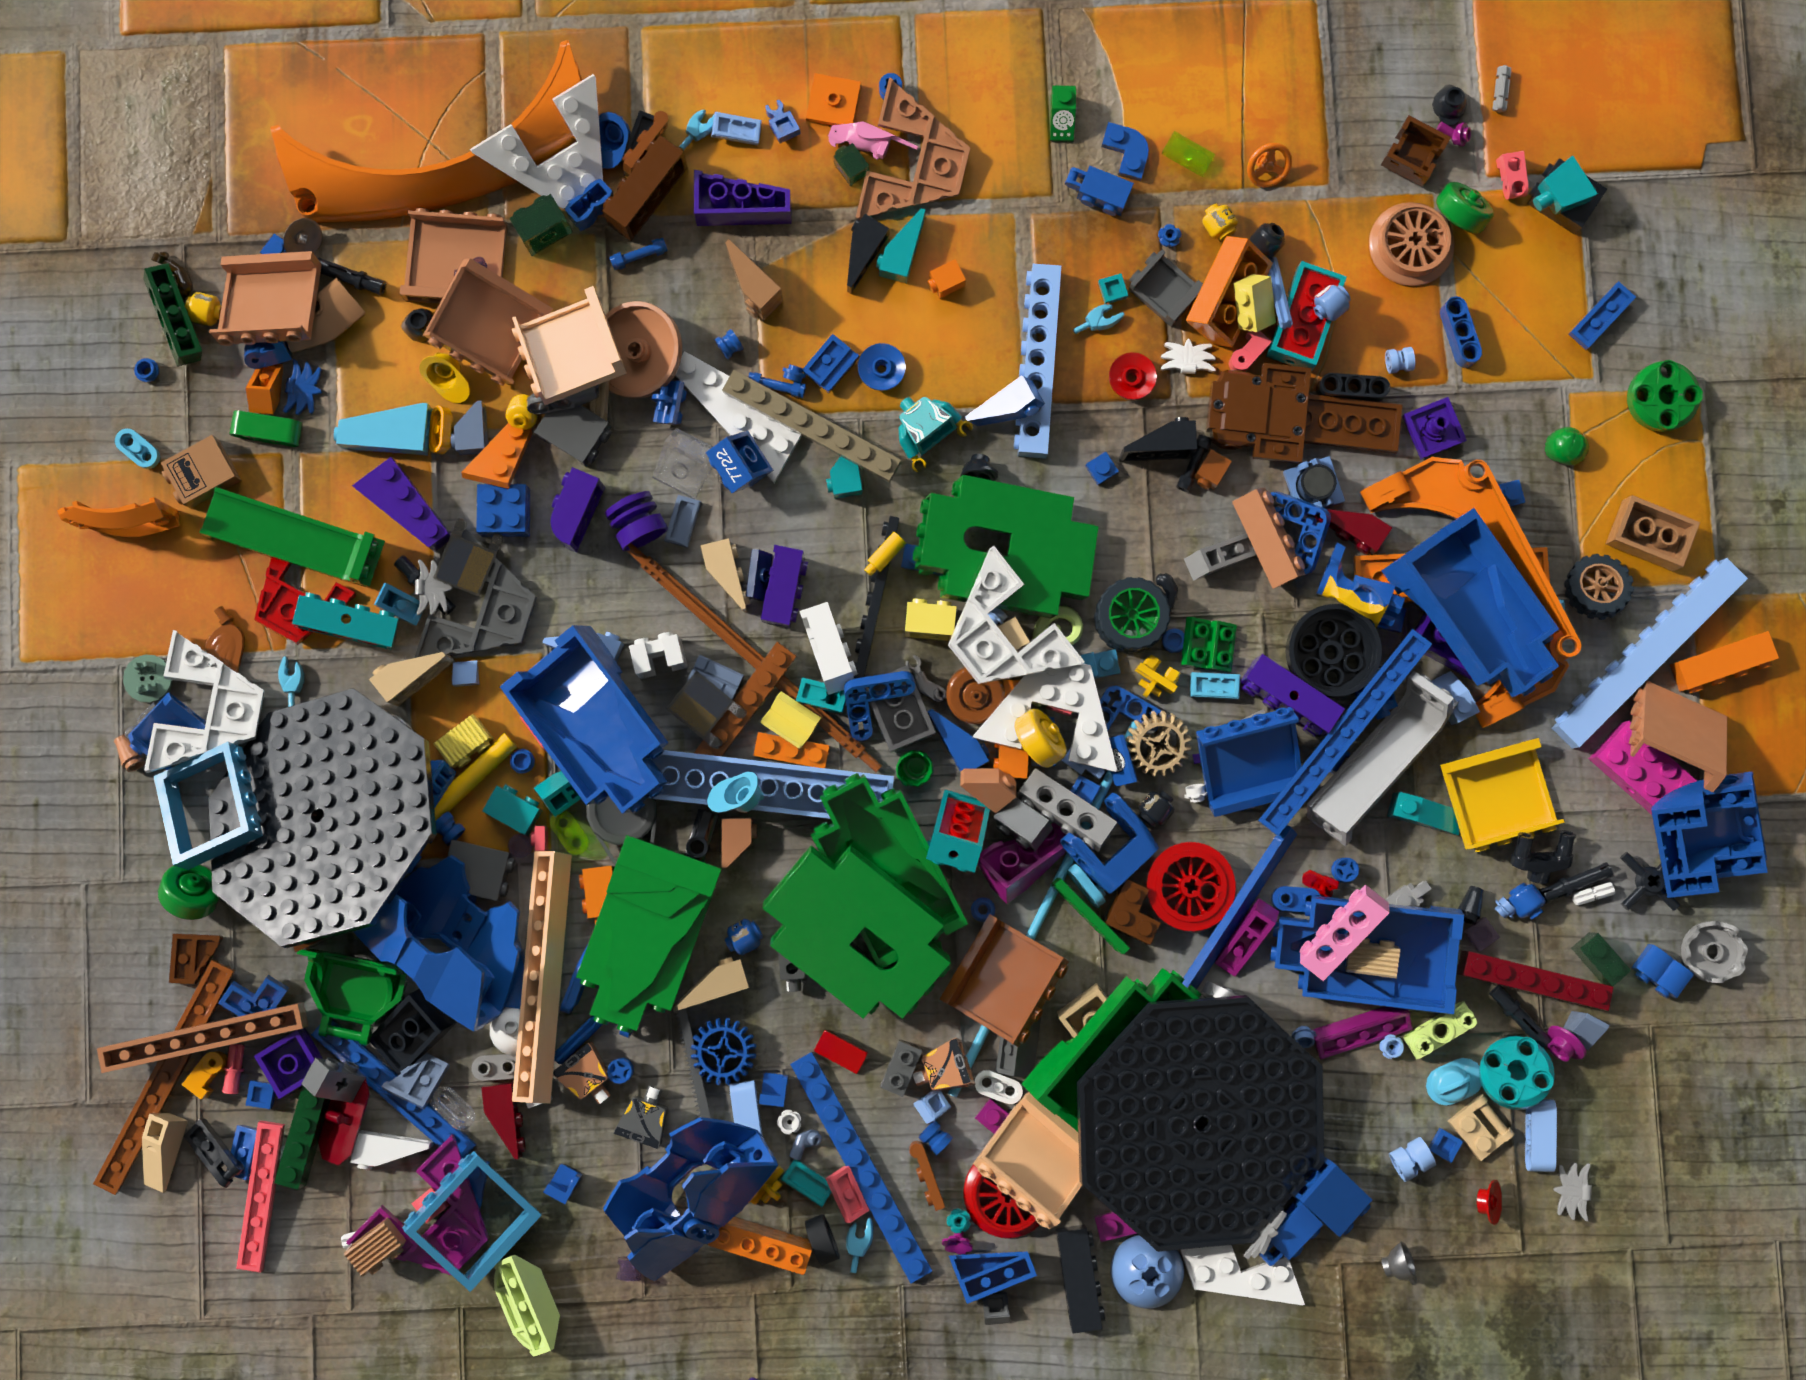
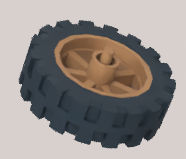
M1592 554L1591 557L1585 556L1575 563L1566 576L1567 579L1564 583V587H1566L1565 596L1569 598L1570 606L1572 608L1575 607L1577 609L1576 612L1581 615L1585 614L1590 619L1598 618L1599 620H1605L1607 617L1612 618L1616 616L1617 613H1620L1625 608L1634 592V586H1632L1633 578L1629 576L1628 568L1626 566L1623 567L1618 559H1611L1609 555L1599 556V554ZM1594 573L1595 580L1587 576V574ZM1582 580L1591 586L1583 588ZM1611 580L1614 586H1608V581ZM1606 591L1614 592V598L1611 599ZM1601 595L1604 601L1597 600V597Z

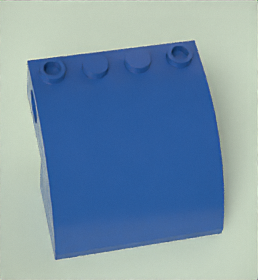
M1753 771L1727 775L1714 792L1704 789V779L1687 784L1663 796L1652 806L1651 811L1667 898L1719 892L1718 878L1768 873L1767 855Z

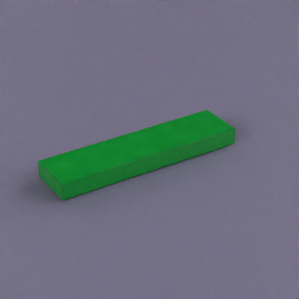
M1056 878L1051 883V886L1118 953L1125 954L1130 949L1062 879Z

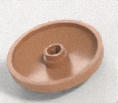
M641 301L623 303L606 314L626 370V374L609 380V390L617 395L632 399L650 397L652 394L660 392L661 387H666L677 373L682 357L681 335L674 320L661 308Z

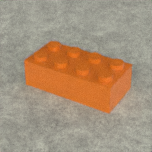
M1226 236L1186 321L1211 344L1233 347L1241 331L1238 327L1233 283L1252 274L1267 276L1273 263L1248 238Z

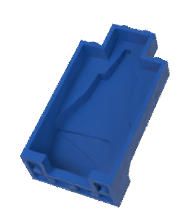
M1475 508L1450 522L1381 570L1390 584L1395 586L1394 590L1397 594L1404 592L1427 613L1477 686L1485 682L1490 685L1499 679L1511 697L1522 694L1524 697L1536 689L1534 685L1537 682L1542 684L1554 676L1552 671L1558 668L1559 665L1545 647V644L1554 639L1552 634L1558 631L1559 628Z
M572 625L554 640L558 645L530 670L517 671L500 688L586 805L594 803L599 805L610 796L622 814L628 812L634 814L645 806L643 802L647 798L651 797L652 799L663 791L662 786L668 782L652 760L664 752L663 747L669 742L621 679L620 674L622 670L591 626Z
M1312 895L1311 901H1306L1305 916H1310L1309 919L1280 916L1279 923L1276 922L1274 925L1273 937L1278 938L1277 947L1272 946L1270 961L1275 962V968L1304 972V975L1299 974L1298 989H1302V996L1454 1014L1459 942L1462 940L1464 914L1461 909L1438 906L1421 908L1389 904L1390 913L1366 938H1369L1371 943L1378 944L1380 940L1393 941L1395 946L1400 948L1397 979L1346 972L1345 958L1322 981L1300 964V949L1307 941L1311 942L1316 937L1317 930L1323 924L1327 925L1333 919L1334 912L1339 907H1344L1349 902V899ZM1355 912L1353 915L1362 917L1365 914L1363 912ZM1339 929L1336 932L1339 934H1346L1348 931L1345 929ZM1323 946L1320 949L1323 951H1329L1332 948L1329 946Z

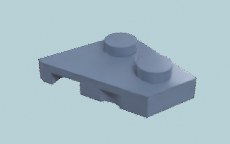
M426 1053L414 1065L406 1067L400 1071V1075L390 1082L386 1081L381 1087L383 1090L425 1110L450 1066L448 1063Z

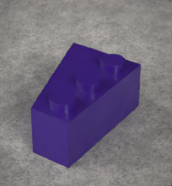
M774 545L773 552H775L769 571L770 578L765 593L761 621L791 628V623H796L799 609L795 608L796 599H801L804 585H800L801 575L806 576L808 562L805 561L803 550Z

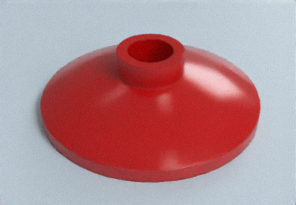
M1135 352L1119 356L1112 363L1109 370V383L1113 391L1120 397L1128 400H1137L1147 396L1154 388L1157 379L1156 369L1152 361L1146 356ZM1134 375L1136 381L1130 382L1127 376Z

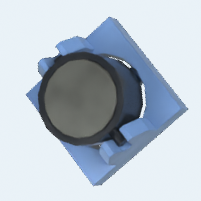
M1330 456L1322 459L1315 458L1309 462L1305 461L1297 467L1283 471L1291 496L1301 499L1299 497L1301 496L1307 502L1314 503L1323 508L1345 502ZM1294 504L1299 517L1302 514V508L1300 505Z

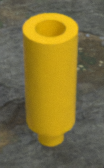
M893 532L867 560L869 565L864 571L870 576L876 570L881 572L906 545V542L897 533Z

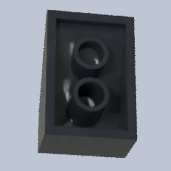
M1188 417L1175 418L1174 421L1125 446L1119 456V462L1191 459L1197 450L1196 420L1189 421Z
M419 988L410 993L373 1032L370 1043L394 1071L400 1075V1071L413 1065L442 1039L457 1021L425 1000Z

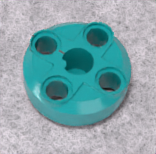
M1510 1036L1499 1039L1489 1046L1481 1059L1479 1076L1483 1089L1495 1103L1508 1109L1523 1110L1536 1106L1546 1098L1554 1083V1066L1548 1053L1534 1039ZM1523 1045L1528 1046L1532 1054L1528 1056L1523 1055L1519 1047ZM1491 1057L1497 1059L1499 1066L1496 1068L1490 1067L1486 1059ZM1534 1079H1544L1547 1083V1087H1537L1534 1082ZM1501 1091H1511L1514 1099L1510 1101L1505 1100L1502 1097Z

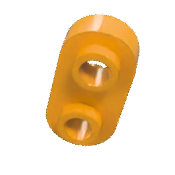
M438 405L431 412L429 449L432 453L443 455L451 447L453 415L448 407Z

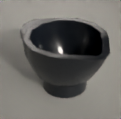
M1449 84L1444 86L1434 96L1432 106L1440 122L1454 126L1464 114L1467 100L1462 89Z
M424 308L411 311L402 321V330L413 341L420 343L428 342L429 339L423 336L434 313Z
M974 454L971 456V460L963 467L960 477L967 475L995 481L998 478V471L991 466L988 456Z

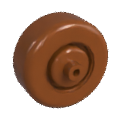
M965 667L957 670L951 676L946 687V701L951 712L958 719L969 724L984 723L1005 699V690L1001 680L978 684Z

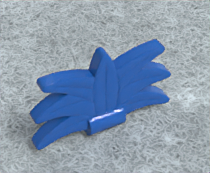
M293 359V374L291 378H287L285 387L288 399L283 409L284 413L290 411L297 403L296 415L301 414L306 406H308L309 413L313 414V395L322 393L319 388L315 387L321 375L322 369L320 367L313 374L310 364L305 362L302 372L298 362Z

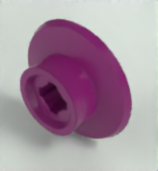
M1550 1026L1548 1028V1036L1552 1039L1548 1044V1049L1556 1058L1567 1062L1570 1058L1580 1060L1586 1057L1587 1053L1584 1045L1574 1034L1560 1026Z

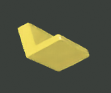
M781 691L775 698L769 711L762 718L761 724L801 749L814 732L821 717Z

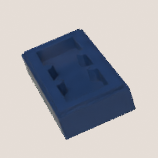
M752 549L746 597L764 601L770 578L769 571L773 554L760 549Z

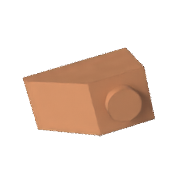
M999 768L963 769L961 771L960 786L995 814L1016 798L1015 779L1010 774H1005Z
M722 819V868H729L753 844V839H757V824H753V819Z

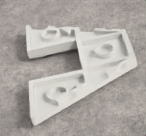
M594 74L552 99L577 140L574 144L537 166L517 132L510 124L471 148L470 151L560 208H566L573 198L584 193V190L590 183L597 179L603 180L597 87Z
M995 546L991 547L987 553L948 646L978 684L1083 664L1085 661L1055 623L1017 652L989 617L988 613L1024 585Z
M173 630L164 678L212 685L211 700L205 730L154 723L144 769L146 773L185 762L226 742L239 745L256 739L263 704V689L252 684L244 676L236 673L219 659L208 654L201 647L193 644L176 630Z
M1088 664L1025 675L973 735L975 739L1021 749L1022 745L1015 731V721L1030 710L1032 702L1079 713L1068 761L1117 772L1092 668Z
M1232 1245L1180 1250L1195 1290L1305 1305L1290 1261L1285 1256H1282L1272 1266L1265 1262L1240 1271Z

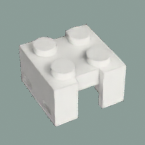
M672 632L659 634L658 639L649 641L648 638L637 639L634 641V645L629 646L635 674L640 679L656 676L653 658L666 656L667 665L672 667V671L688 668L682 640L677 634L673 635Z

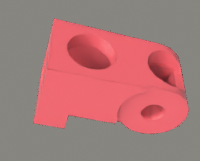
M1524 151L1502 154L1496 159L1497 168L1500 169L1505 199L1526 197L1528 195V178Z
M1249 331L1245 336L1249 342L1242 349L1236 350L1229 360L1230 369L1247 371L1269 347L1272 341L1261 331Z

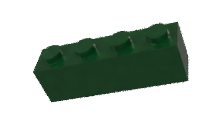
M303 1085L274 1182L275 1184L297 1190L307 1185L325 1120V1113L330 1103V1099L314 1097Z

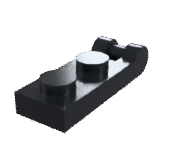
M199 1119L184 1135L190 1146L222 1187L227 1188L233 1182V1177L240 1175L245 1169L244 1165L233 1156L206 1119ZM224 1165L228 1168L226 1171L222 1168Z

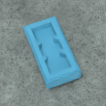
M1191 672L1190 697L1239 699L1240 674Z

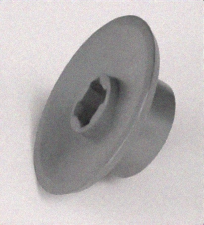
M301 218L292 222L286 229L283 238L286 252L312 251L315 253L321 245L322 231L318 223L309 218Z

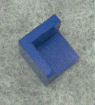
M764 1073L759 1104L784 1107L789 1075Z
M561 1164L543 1193L566 1204L570 1200L583 1174L565 1164Z

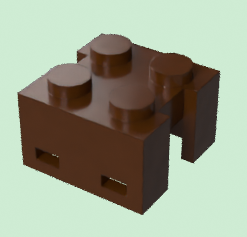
M1408 115L1395 137L1399 142L1392 144L1381 166L1423 187L1436 164L1431 163L1433 158L1436 160L1439 158L1451 137Z

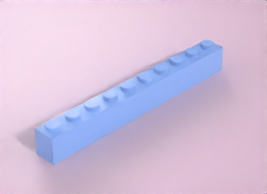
M1728 558L1711 562L1705 568L1707 573L1702 578L1698 576L1689 584L1691 589L1685 595L1683 593L1678 595L1672 601L1674 606L1669 611L1664 610L1655 618L1657 623L1652 628L1648 626L1639 634L1641 639L1635 645L1633 643L1628 645L1622 651L1624 656L1619 661L1614 660L1605 668L1607 673L1602 678L1597 677L1588 686L1590 690L1585 695L1581 693L1571 703L1573 707L1568 712L1564 710L1555 718L1557 723L1552 729L1572 749L1580 747L1748 579Z

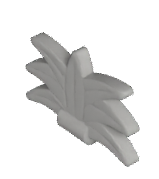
M418 560L420 578L415 580V595H419L420 604L417 615H420L425 610L428 602L430 604V615L436 612L439 603L443 611L447 612L444 592L452 590V587L444 584V580L437 578L439 568L434 560L431 561L430 573L425 564Z
M1575 1162L1570 1166L1567 1174L1562 1165L1559 1166V1177L1562 1186L1553 1188L1555 1192L1561 1194L1557 1207L1558 1215H1561L1566 1207L1570 1218L1575 1220L1577 1208L1581 1217L1588 1221L1586 1205L1588 1200L1591 1201L1592 1185H1589L1587 1180L1590 1169L1589 1163L1581 1169L1579 1175H1577V1163Z
M1281 1211L1271 1224L1268 1223L1259 1233L1260 1237L1245 1252V1258L1249 1259L1251 1256L1256 1258L1260 1253L1265 1254L1271 1238L1278 1235L1276 1230L1283 1222L1287 1213Z

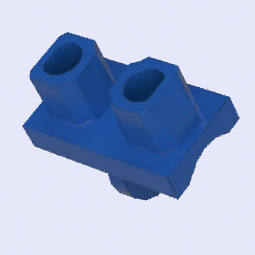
M671 381L666 387H661L658 394H652V401L657 402L653 422L672 425L681 423L680 403L686 399L687 391L683 389L684 382Z

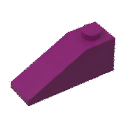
M1258 898L1217 957L1215 964L1235 977L1274 927L1279 911Z

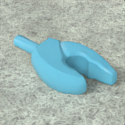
M706 110L696 112L690 118L686 127L688 137L679 148L684 151L692 140L697 142L708 136L712 132L714 115L707 123L702 124L700 121L704 117Z
M1100 305L1088 313L1085 318L1086 323L1074 328L1073 331L1077 334L1087 328H1090L1091 331L1106 330L1121 321L1125 314L1122 312L1106 319L1103 313L1109 311L1113 305Z
M283 656L278 670V679L283 692L288 694V707L295 705V693H300L303 687L304 671L301 664L296 662L295 673L289 676L288 658Z
M871 1218L867 1219L864 1237L858 1238L855 1235L856 1222L852 1224L847 1233L846 1246L848 1254L853 1255L850 1271L852 1273L857 1272L859 1256L863 1257L872 1243L873 1223Z

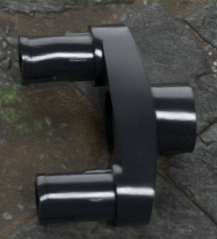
M1562 830L1560 831L1557 849L1554 852L1531 853L1534 836H1531L1530 833L1519 832L1515 852L1512 853L1510 864L1518 869L1528 871V880L1539 884H1546L1549 882L1551 872L1564 870L1572 866L1574 857L1572 851L1576 834H1573L1571 831Z

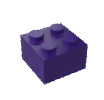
M305 1028L292 1032L254 1056L279 1099L287 1097L302 1088L301 1083L315 1058L323 1059Z

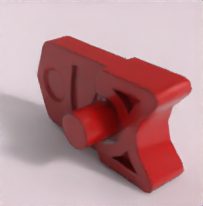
M1308 870L1302 876L1303 885L1317 890L1319 894L1325 897L1332 898L1333 890L1338 889L1339 881L1312 870Z

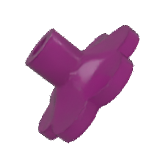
M963 1232L954 1233V1236L952 1235L942 1240V1245L945 1246V1250L948 1252L963 1255L966 1252H971L973 1249L970 1240L963 1238Z

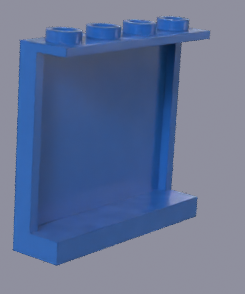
M1291 707L1279 708L1273 712L1256 714L1250 718L1233 720L1227 724L1216 727L1210 726L1204 730L1196 731L1205 790L1207 792V802L1214 817L1273 802L1301 768L1296 722H1299V719Z

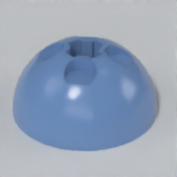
M1137 1234L1126 1239L1117 1248L1111 1261L1110 1273L1114 1288L1126 1302L1139 1308L1152 1309L1167 1304L1177 1295L1184 1279V1265L1178 1250L1157 1252Z

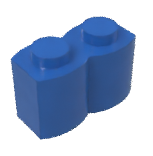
M597 179L586 187L582 195L573 198L567 204L565 211L569 219L580 231L585 230L594 224L598 215L603 214L604 202L608 197H613L614 194L602 179Z
M1653 944L1646 946L1631 967L1636 971L1635 976L1646 984L1650 981L1656 986L1655 991L1667 999L1669 996L1677 998L1694 975L1690 970Z

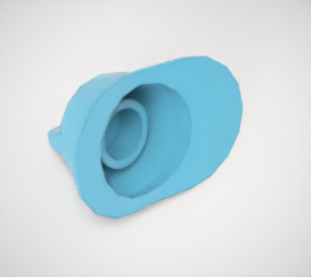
M745 772L725 779L714 786L708 795L707 803L708 807L717 813L733 809L739 812H748L759 801L764 799V794L758 786V777L755 773Z
M1460 1058L1436 1068L1427 1078L1426 1089L1428 1095L1436 1103L1446 1106L1473 1096L1482 1086L1479 1076L1480 1066L1472 1059Z

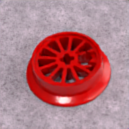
M1199 842L1179 843L1163 851L1153 862L1147 878L1148 898L1155 913L1168 925L1184 931L1204 930L1221 921L1231 907L1236 892L1235 876L1226 858L1211 846ZM1181 858H1188L1187 875L1179 863ZM1193 858L1202 860V863L1195 874L1192 875ZM1173 862L1175 863L1181 875V878L1177 877L1176 875L1168 871V867ZM1208 864L1213 872L1199 879L1198 876L1205 865ZM1164 873L1176 880L1178 884H1163ZM1216 876L1218 885L1206 880ZM1192 880V884L1196 886V889L1188 893V888L1184 887V885ZM1205 885H1210L1214 890V895L1210 899H1205L1202 896V888ZM1162 887L1178 888L1176 892L1163 897ZM1181 894L1174 908H1170L1167 900ZM1187 898L1186 915H1181L1177 910L1183 900ZM1192 898L1200 910V914L1194 916L1191 915ZM1200 901L1212 903V905L1205 911Z
M974 1164L972 1165L965 1179L963 1196L967 1212L980 1229L999 1238H1017L1032 1232L1040 1225L1036 1221V1217L1031 1213L1023 1218L1017 1207L1016 1200L1011 1196L1009 1200H1005L1004 1194L997 1188V1185L978 1172V1168ZM982 1182H985L995 1188L997 1192H980V1186ZM997 1197V1199L985 1206L980 1204L979 1198ZM1001 1203L993 1217H989L985 1213L989 1208ZM1007 1207L1006 1222L996 1221L1003 1208ZM1011 1207H1014L1020 1221L1010 1223Z

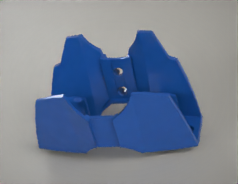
M451 855L429 869L420 867L400 883L401 888L391 903H387L379 914L381 918L376 925L353 932L381 962L387 961L394 965L396 964L409 975L422 991L425 1000L474 1032L482 1029L486 1024L499 1017L507 1002L521 953V948L517 943L520 911L511 901L502 906L492 907L486 912L477 907L469 900L471 894H469L470 886L466 878L465 863ZM426 938L440 939L451 950L444 953L431 952L419 941Z
M699 1117L669 1133L671 1141L665 1149L667 1153L652 1168L646 1166L638 1174L619 1180L603 1210L624 1235L626 1243L631 1250L627 1257L641 1274L652 1281H656L698 1252L704 1244L716 1240L720 1234L719 1229L725 1226L738 1213L742 1212L748 1202L764 1185L778 1167V1163L758 1130L729 1121ZM707 1164L716 1168L717 1170L693 1172L683 1183L682 1187L686 1193L688 1209L681 1216L672 1201L674 1187L693 1169Z

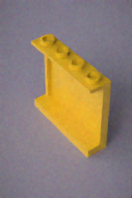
M1539 738L1440 765L1465 849L1474 848L1475 852L1490 849L1489 844L1497 842L1498 846L1511 843V838L1518 836L1519 832L1530 833L1531 836H1535L1534 831L1540 829L1542 833L1557 830L1556 825L1565 823L1564 819L1557 820L1536 752V749L1541 747Z

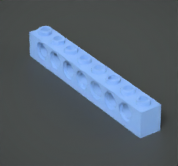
M1033 264L1031 271H1027L1026 285L1030 286V295L1025 294L1024 309H1028V318H1023L1022 332H1027L1026 341L1021 343V355L1025 356V362L1020 364L1019 377L1023 375L1030 380L1040 381L1042 387L1037 390L1045 404L1040 407V411L1036 414L1016 419L1015 425L1020 426L1019 435L1014 437V449H1018L1019 457L1046 459L1048 455L1061 266ZM1038 287H1045L1049 293L1047 295H1039L1036 289ZM1043 310L1047 317L1039 319L1035 316L1034 312ZM1040 333L1045 337V340L1043 342H1036L1032 336ZM1038 356L1042 358L1044 363L1036 366L1031 362V358ZM1033 426L1038 430V434L1036 436H1029L1025 429Z

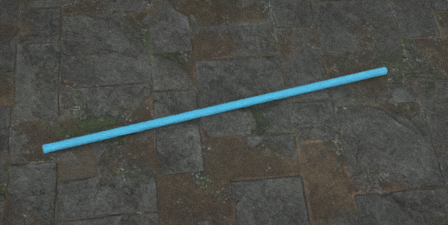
M1134 721L1131 722L1129 728H1137ZM1128 730L1125 734V740L1126 737L1133 736ZM1108 770L1100 784L1102 788L1092 804L1098 810L1113 782L1111 771ZM1082 822L1080 826L1085 830H1089L1091 824L1089 822ZM1066 853L1053 881L1056 878L1064 881L1067 870L1074 861L1068 853ZM1050 886L1026 934L1027 937L1035 940L1058 892L1052 886ZM981 1025L967 1053L970 1068H972L990 1031L983 1025ZM961 1088L950 1089L948 1094L957 1098Z

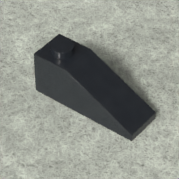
M864 214L861 220L858 218L851 228L853 233L847 280V292L850 294L853 293L889 237V228L867 214Z

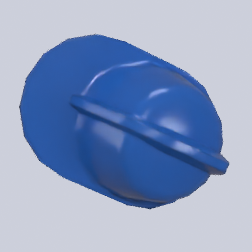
M605 112L599 115L602 168L610 169L621 162L630 137V129L624 117L616 113Z

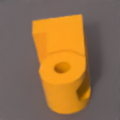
M221 1051L209 1052L204 1055L182 1083V1086L199 1099H207L213 1092V1089L209 1087L210 1083L218 1073L224 1071V1067H227V1055Z

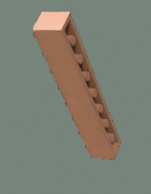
M304 1002L107 1045L97 1048L101 1073L303 1029L309 1025Z

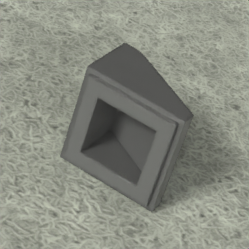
M1007 1292L993 1293L983 1297L985 1325L1009 1323L1010 1315Z

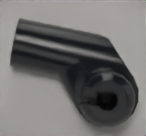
M1160 573L1156 576V584L1164 589L1170 609H1173L1178 587L1170 574Z

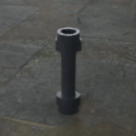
M1205 435L1198 436L1197 450L1192 456L1184 475L1180 476L1176 488L1187 493L1190 492L1194 483V474L1204 452H1207L1211 445V438Z

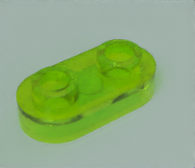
M563 811L556 817L552 815L550 819L551 829L565 849L573 855L585 853L589 848L590 840L573 814ZM563 818L568 821L567 826L564 828L560 826V820ZM576 838L582 841L580 847H575L573 844Z

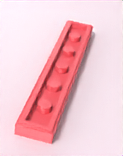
M268 1121L258 1122L236 1269L260 1273L264 1270L276 1189L274 1182L279 1168L285 1124Z

